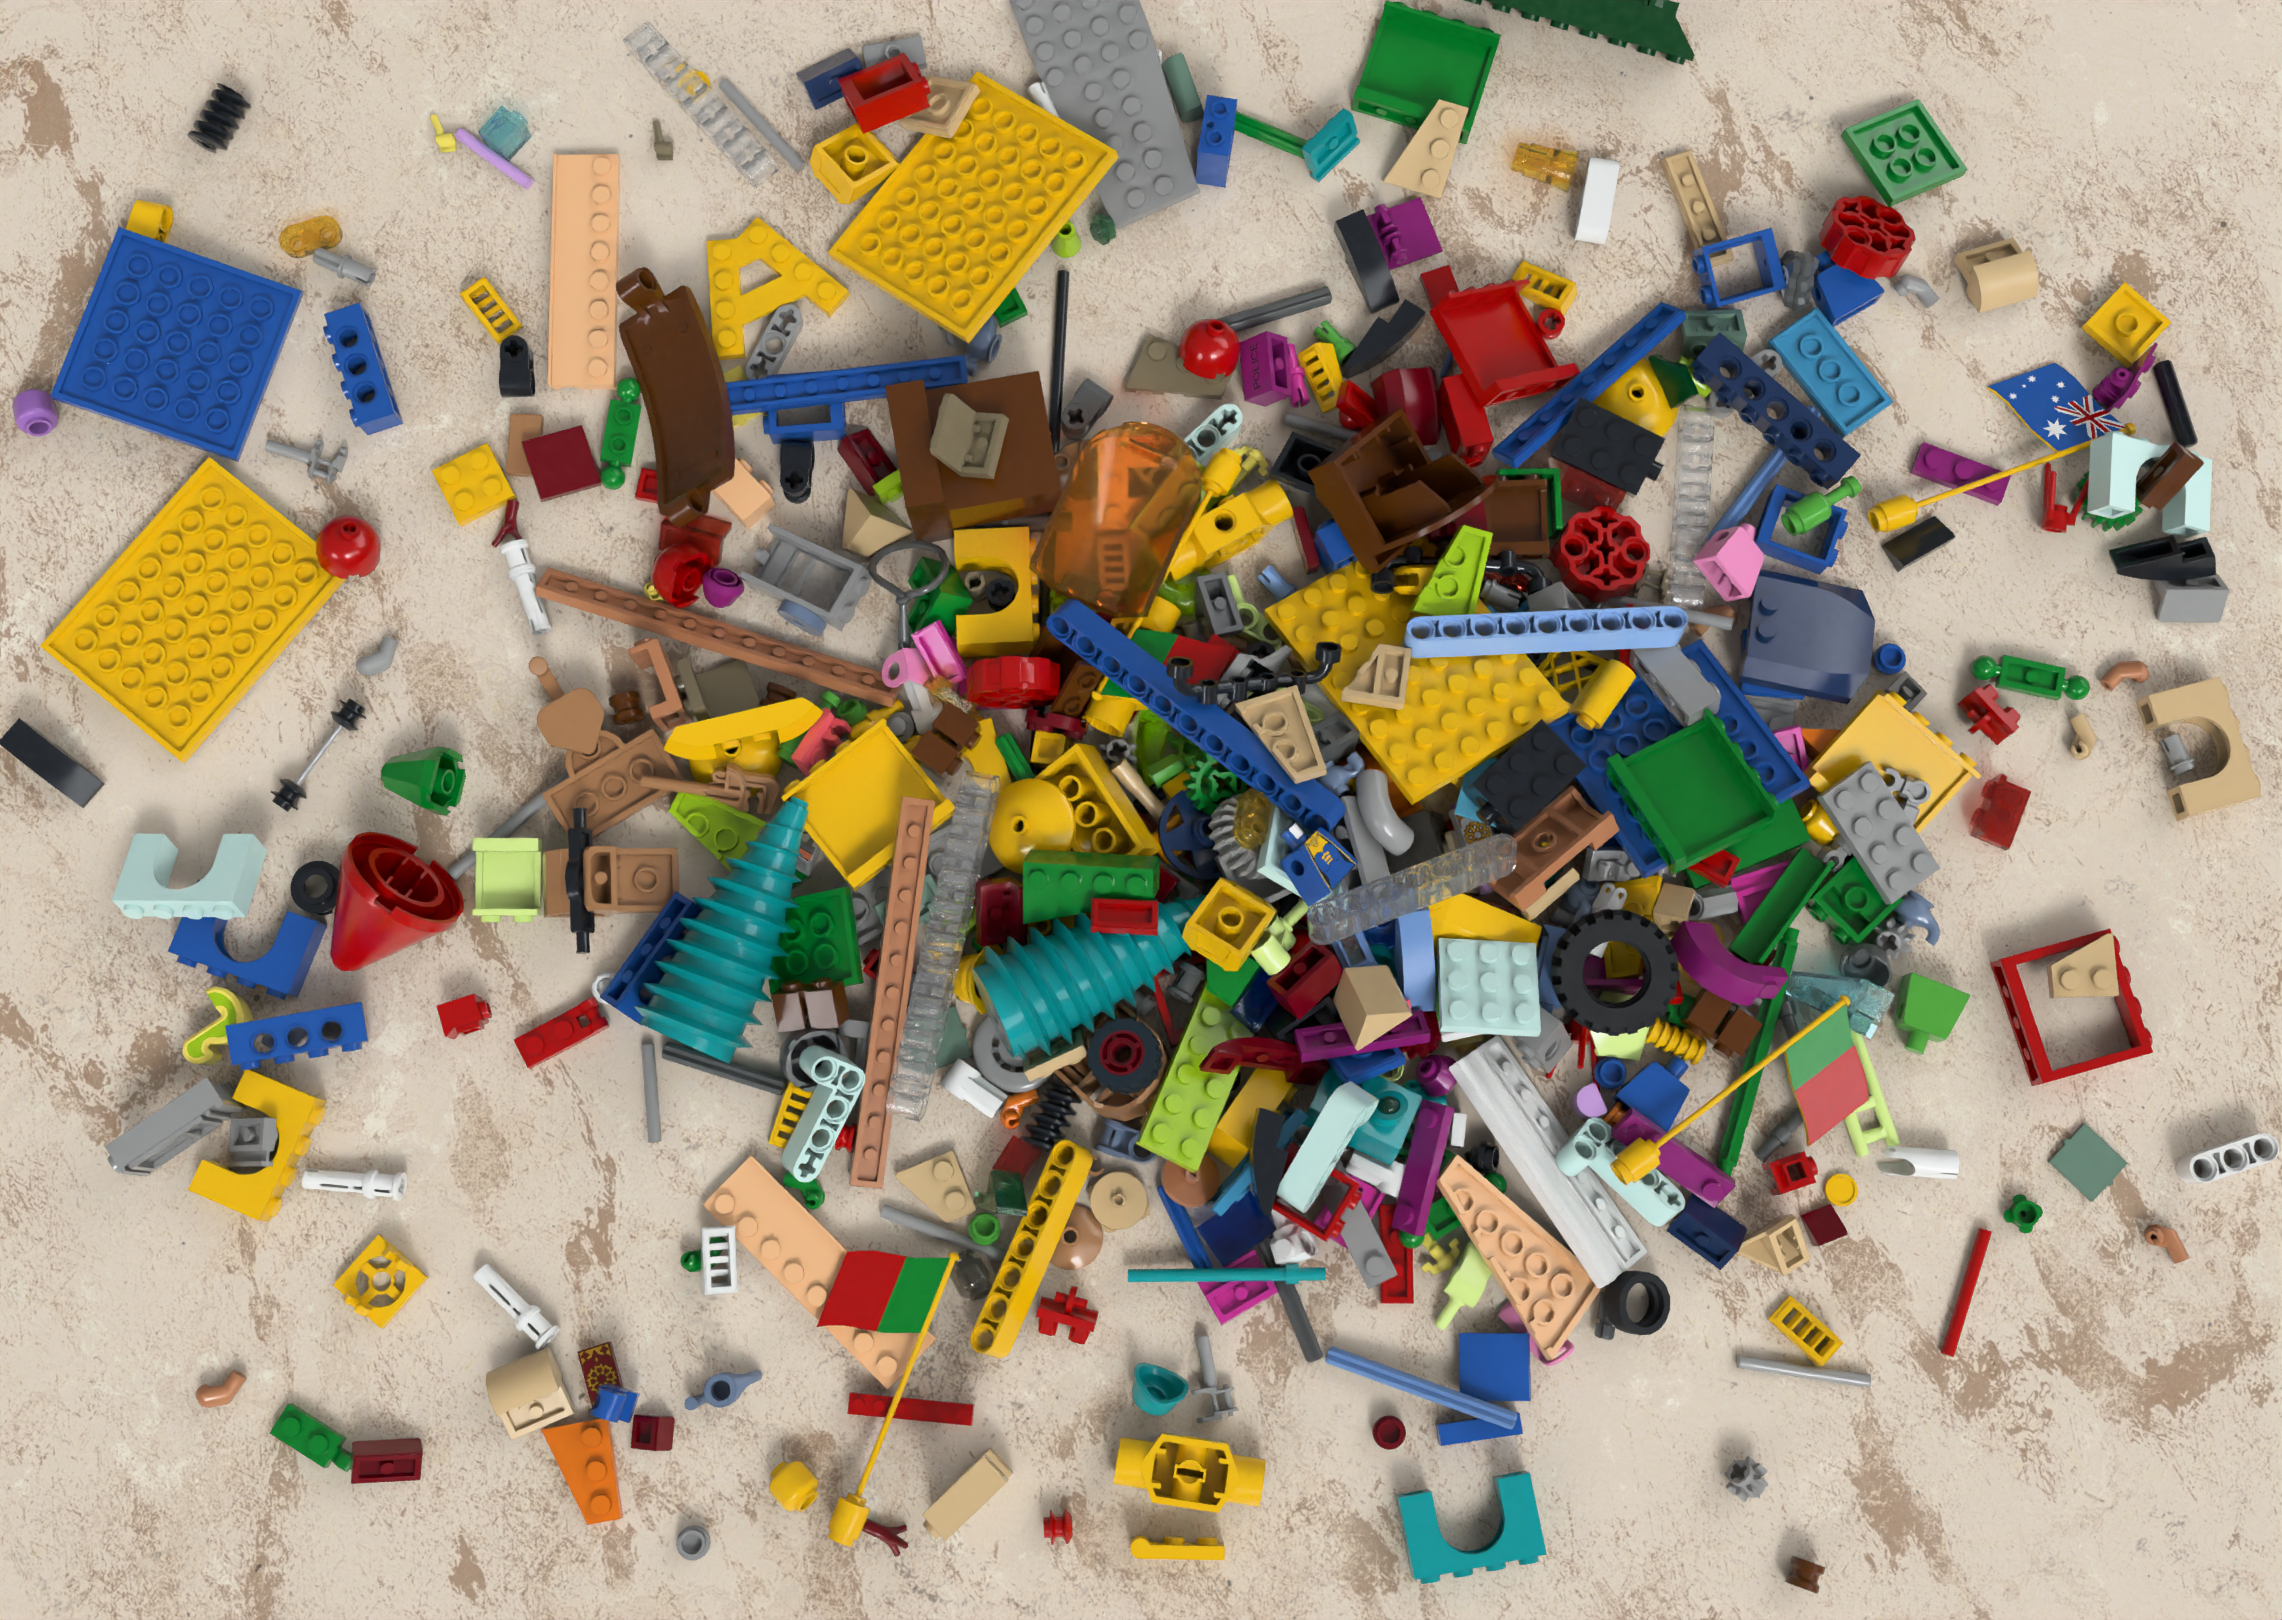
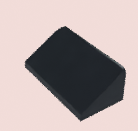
M1933 516L1888 541L1881 547L1896 571L1899 572L1947 545L1956 537L1948 527Z

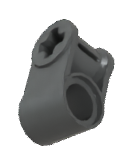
M1089 378L1085 379L1062 412L1063 434L1070 440L1083 439L1096 421L1106 412L1114 396Z

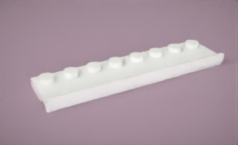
M1496 1035L1449 1067L1450 1072L1597 1288L1600 1289L1613 1282L1618 1275L1648 1253L1589 1166L1576 1176L1565 1175L1557 1167L1555 1156L1569 1137L1499 1035Z

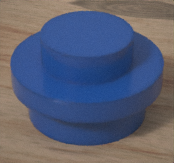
M1887 643L1875 651L1873 661L1875 667L1881 673L1893 675L1903 669L1906 663V656L1899 646Z
M1603 1058L1598 1061L1594 1068V1078L1598 1085L1604 1089L1619 1088L1626 1080V1068L1617 1058Z

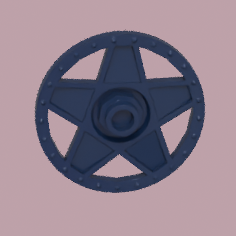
M1190 788L1184 791L1181 790L1167 802L1160 815L1158 838L1161 849L1171 865L1188 877L1205 881L1223 878L1220 871L1214 872L1216 865L1214 857L1219 852L1213 850L1216 844L1215 841L1209 838L1212 830L1208 825L1212 818L1204 813L1203 809L1198 810L1192 805L1194 800L1191 801L1186 797L1185 794L1191 790ZM1176 804L1182 824L1166 833L1168 816ZM1172 850L1190 851L1195 870L1182 864L1173 854Z

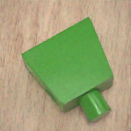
M1913 972L1902 976L1894 1024L1897 1028L1909 1032L1904 1048L1910 1052L1923 1055L1928 1040L1933 1042L1946 1040L1968 1002L1970 994Z

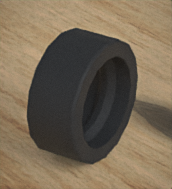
M1624 1271L1608 1285L1605 1294V1311L1609 1321L1616 1329L1629 1334L1651 1335L1660 1330L1668 1318L1670 1295L1665 1283L1658 1276L1643 1271ZM1641 1283L1648 1293L1649 1306L1642 1320L1633 1322L1626 1310V1299L1631 1288L1635 1284Z

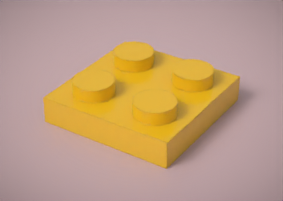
M2124 282L2081 328L2128 368L2172 322Z
M488 443L432 470L449 507L461 527L506 505L507 500L517 499Z

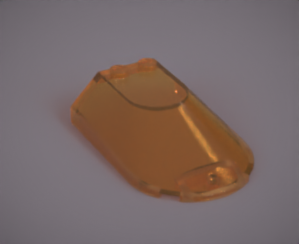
M1123 422L1121 426L1108 430L1103 429L1095 434L1085 444L1077 458L1031 557L1029 569L1055 593L1069 599H1076L1084 605L1115 618L1148 617L1200 496L1201 472L1200 468L1197 467L1189 446L1170 430L1148 422Z

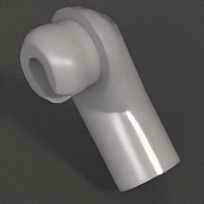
M1911 275L1901 276L1900 280L1895 282L1893 286L1900 296L1907 295L1909 291L1915 293L1926 308L1931 307L1940 299L1924 279Z

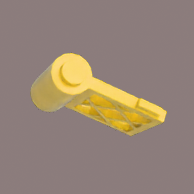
M1587 651L1566 652L1571 654L1573 662L1556 667L1555 661L1561 652H1549L1547 658L1538 667L1539 671L1546 679L1553 677L1554 689L1561 697L1563 692L1578 688L1579 694L1573 703L1566 702L1569 706L1568 713L1577 716L1576 722L1587 730H1592L1593 728L1600 729L1635 680V673L1617 660L1610 659L1607 661ZM1590 664L1598 666L1592 675L1581 678L1579 668ZM1574 670L1576 680L1560 685L1558 675Z

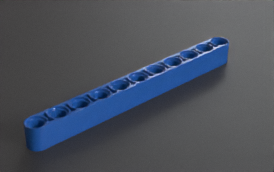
M1076 599L1066 600L1047 618V628L1055 638L1310 832L1321 827L1330 833L1345 815V806L1336 795L1314 779L1295 784L1253 732L1216 704H1201L1197 701V697H1188L1179 693L1173 684V678L1166 674V666Z

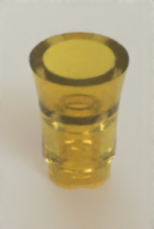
M1520 142L1515 152L1511 170L1522 173L1524 177L1538 180L1568 193L1577 168L1580 151L1562 150L1534 143L1530 145Z

